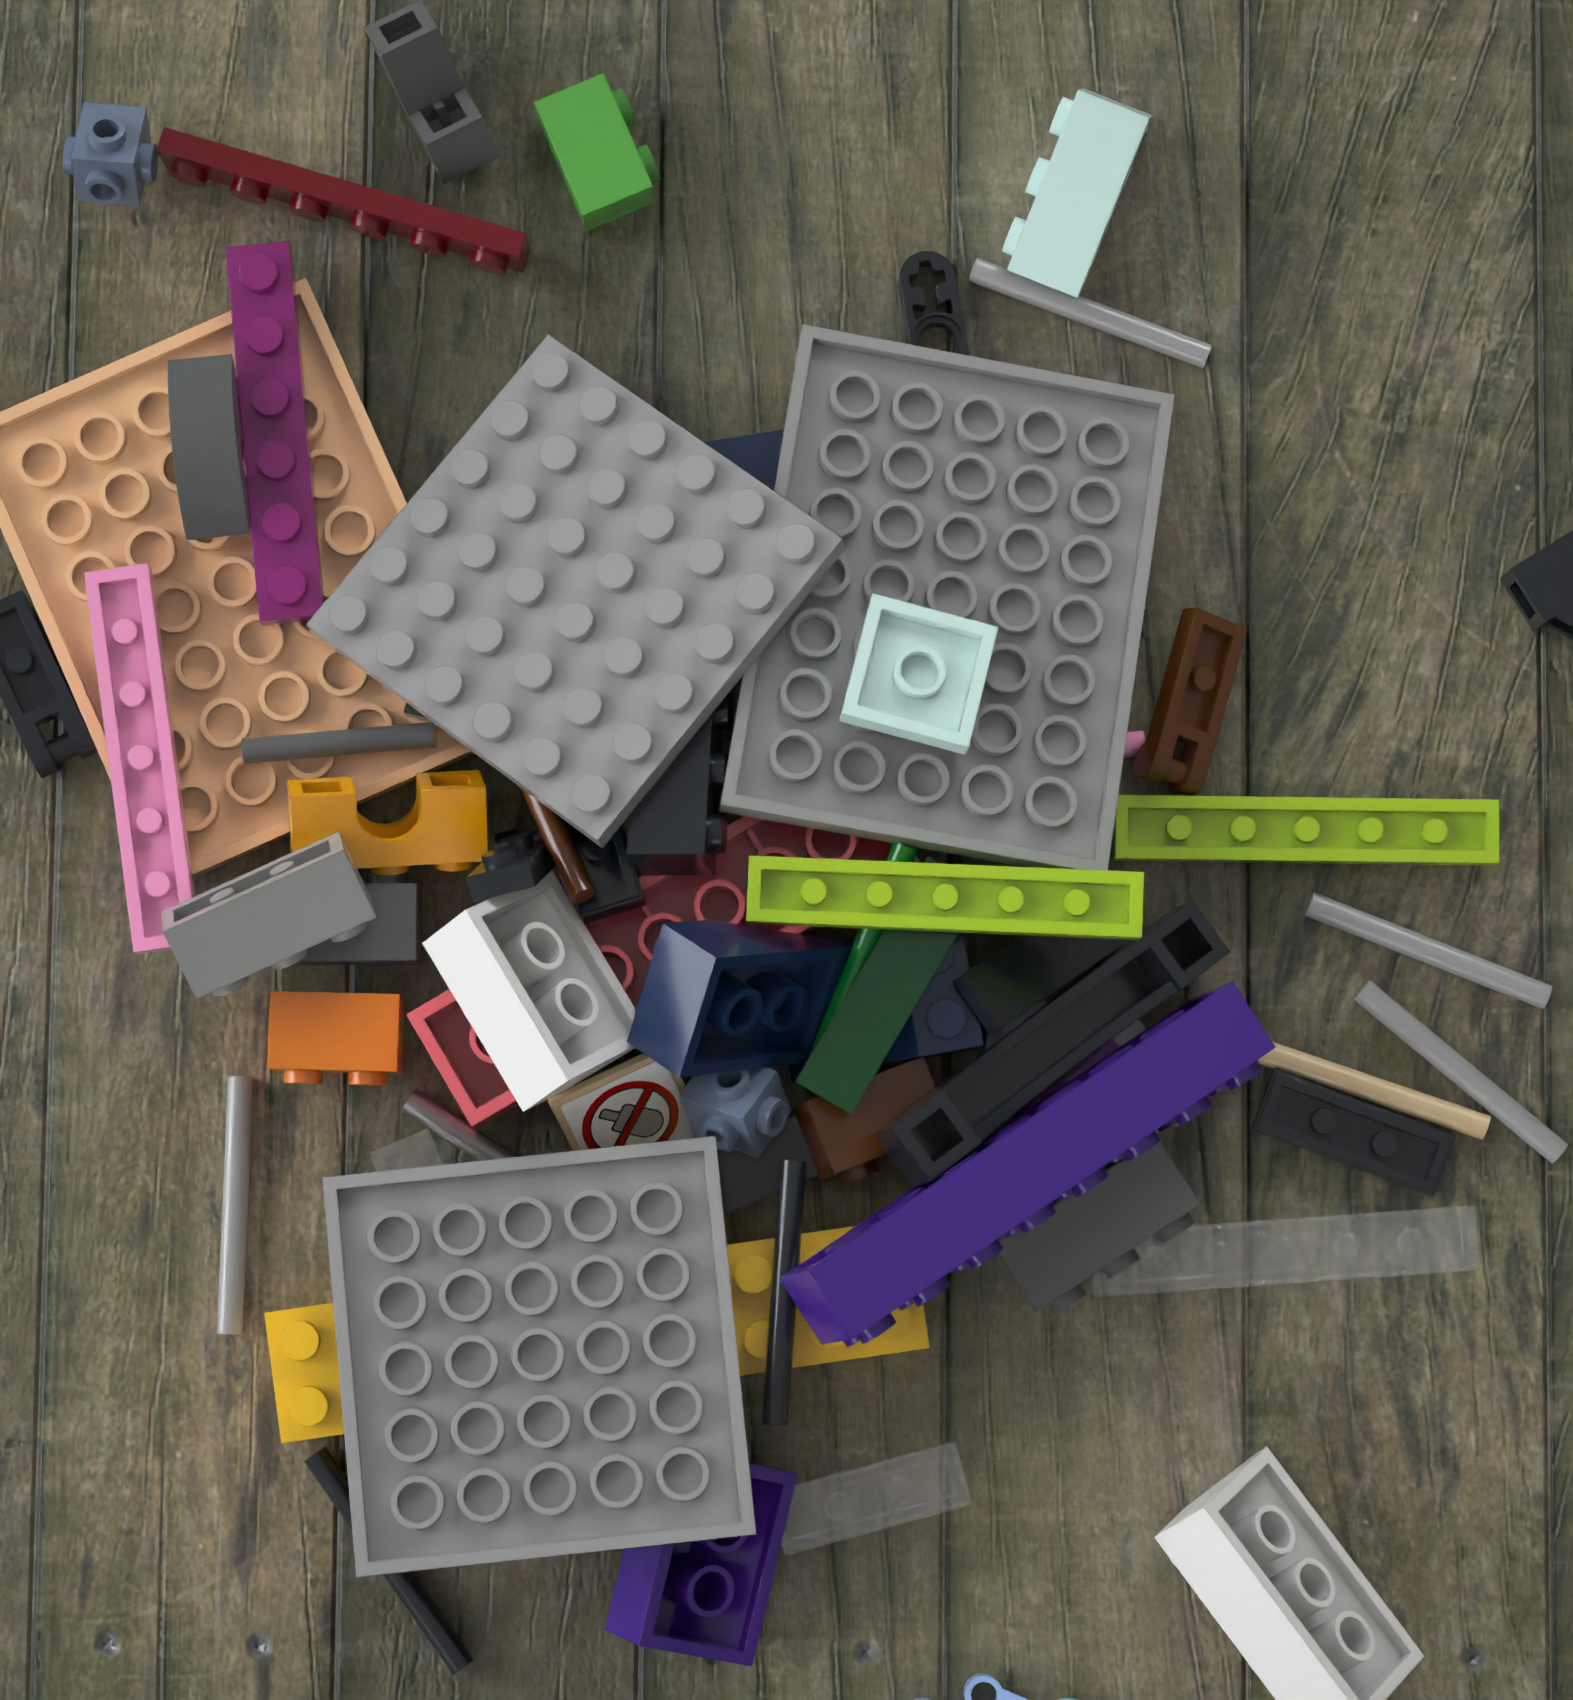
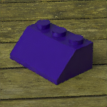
M749 1461L757 1535L624 1549L604 1630L637 1646L752 1666L798 1474Z

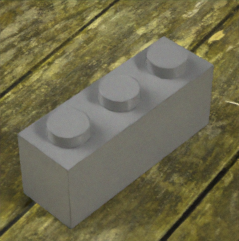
M339 831L161 912L162 932L196 999L211 992L216 997L232 993L246 984L249 975L268 966H272L273 969L289 967L303 959L308 953V948L330 938L332 942L348 940L361 933L367 927V921L376 918L371 896Z

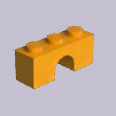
M480 770L416 773V800L412 809L402 819L387 824L372 822L359 813L352 776L287 780L291 853L339 831L357 869L370 868V871L374 874L397 875L407 872L409 866L434 864L435 869L448 872L467 870L473 866L472 862H482L481 855L488 852L486 786Z

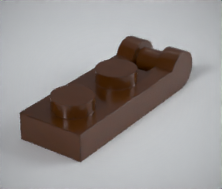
M1199 608L1182 610L1147 739L1139 748L1134 758L1133 772L1135 776L1152 783L1164 780L1169 782V787L1172 791L1185 796H1195L1200 792L1211 763L1247 633L1246 628ZM1177 740L1185 743L1182 756L1179 759L1172 757Z

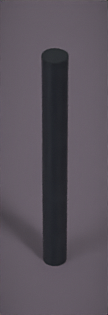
M780 1160L762 1424L788 1426L796 1304L779 1278L798 1266L800 1261L806 1162Z
M324 1447L304 1462L352 1530L348 1478L327 1448ZM413 1571L383 1574L453 1675L474 1660Z

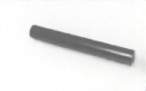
M433 722L242 738L244 764L437 747L436 729Z

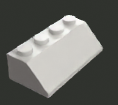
M1268 1447L1258 1451L1187 1505L1154 1537L1275 1700H1386L1424 1657L1423 1653Z

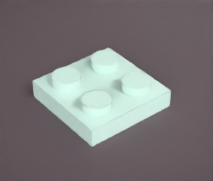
M872 593L839 721L965 755L970 745L998 627Z

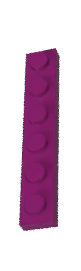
M289 241L225 247L259 622L262 625L309 621L324 604V592L292 247Z

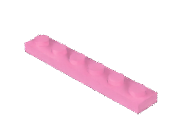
M146 563L84 572L133 952L136 954L170 950L171 948L162 932L161 912L195 897L151 566Z

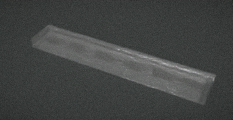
M1460 1206L1191 1225L1164 1244L1154 1234L1134 1247L1141 1259L1109 1280L1101 1269L1091 1276L1093 1297L1480 1270L1475 1207Z

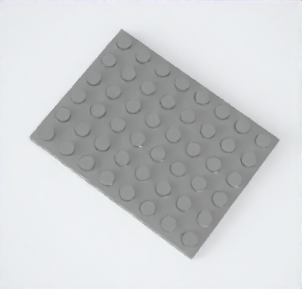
M803 324L773 491L841 537L846 549L741 677L719 812L889 843L899 842L917 848L1021 867L1108 870L1175 394ZM872 593L998 627L970 745L965 755L839 721Z

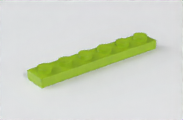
M1118 795L1114 821L1113 861L1495 866L1500 863L1499 800Z
M749 855L746 924L1140 940L1142 938L1144 872Z

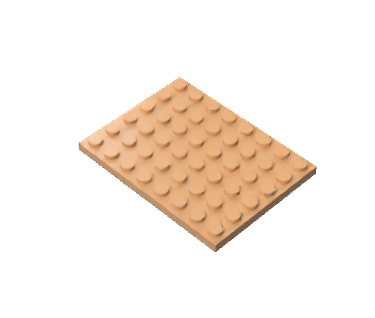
M304 278L295 282L325 602L405 507L407 502L307 279ZM231 311L0 412V528L110 780L84 572L146 563L152 568L193 879L290 836L287 780L352 776L358 806L416 780V773L434 772L474 754V752L435 724L437 747L244 764L242 738L432 721L313 634L306 625L309 621L262 625L259 622L251 525L250 534L186 540L171 443L168 403V360L232 354L237 376ZM241 428V455L245 470L243 436Z

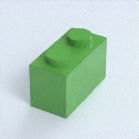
M602 73L534 102L538 122L586 232L655 203L652 183L661 179L647 144L636 148L627 127L635 124L636 120L622 88L611 91L606 77Z

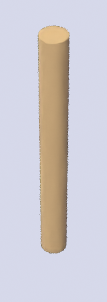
M1275 1042L1273 1044L1276 1048L1258 1059L1261 1065L1283 1071L1481 1140L1484 1139L1489 1127L1490 1115Z

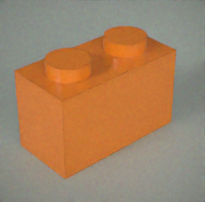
M270 991L267 1069L284 1072V1083L320 1085L323 1083V1073H348V1085L387 1086V1074L403 1075L406 998L400 994Z

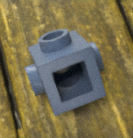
M92 102L83 103L76 136H67L63 149V170L65 174L73 175L77 201L93 202L102 205L115 204L140 207L145 181L154 182L158 168L157 145L151 144L147 108Z
M772 1067L693 1076L679 1095L695 1136L700 1138L716 1136L717 1149L724 1152L736 1150L755 1158H759L772 1138L778 1136L783 1131L788 1116L792 1111L781 1084V1078Z

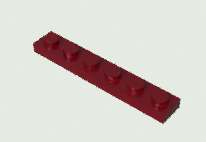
M167 127L163 128L156 151L165 167L170 169V176L181 182L205 187L207 180L230 186L229 192L232 195L251 203L265 204L267 197L290 204L289 210L292 213L312 221L325 222L327 215L349 221V228L370 238L384 240L387 233L411 239L409 245L413 249L431 256L445 257L447 250L471 257L469 263L472 266L489 273L505 275L507 268L524 272L530 252L527 233Z

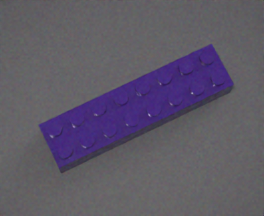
M1233 981L1195 996L987 1136L980 1145L932 1182L909 1189L781 1276L779 1280L822 1345L843 1341L846 1347L858 1341L865 1344L884 1333L896 1323L891 1314L892 1311L897 1308L903 1310L912 1304H915L916 1307L921 1306L946 1290L950 1284L945 1275L950 1271L952 1274H955L966 1267L972 1270L1002 1251L1003 1246L998 1238L1001 1236L1007 1238L1020 1230L1026 1233L1053 1216L1056 1210L1051 1204L1052 1201L1060 1202L1072 1194L1078 1197L1100 1184L1109 1176L1103 1167L1107 1164L1110 1167L1124 1158L1130 1161L1152 1148L1161 1140L1155 1130L1161 1132L1175 1123H1178L1179 1126L1183 1125L1207 1110L1212 1105L1207 1094L1209 1097H1212L1227 1087L1233 1090L1255 1077L1263 1070L1258 1059L1276 1047Z

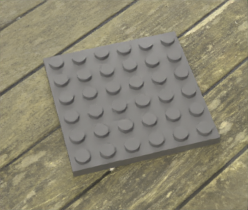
M547 335L306 625L313 634L603 848L846 547L841 537L556 339Z
M716 1136L322 1178L356 1577L757 1535Z

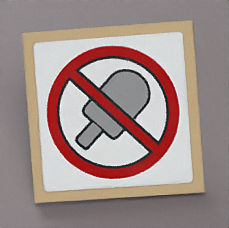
M644 1053L547 1099L573 1151L700 1138L694 1135L679 1095L686 1087L682 1078H679Z

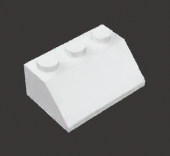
M552 870L535 887L493 897L465 909L422 943L523 1112L565 1091L635 1048L627 1040L636 1009Z

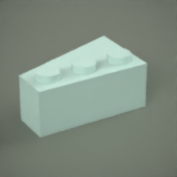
M1085 88L1078 89L1074 101L1062 97L1049 133L1059 136L1058 142L1050 161L1042 157L1038 158L1025 191L1036 196L1027 220L1015 217L1002 252L1012 256L1007 268L1008 271L1078 298L1080 296L1153 115Z

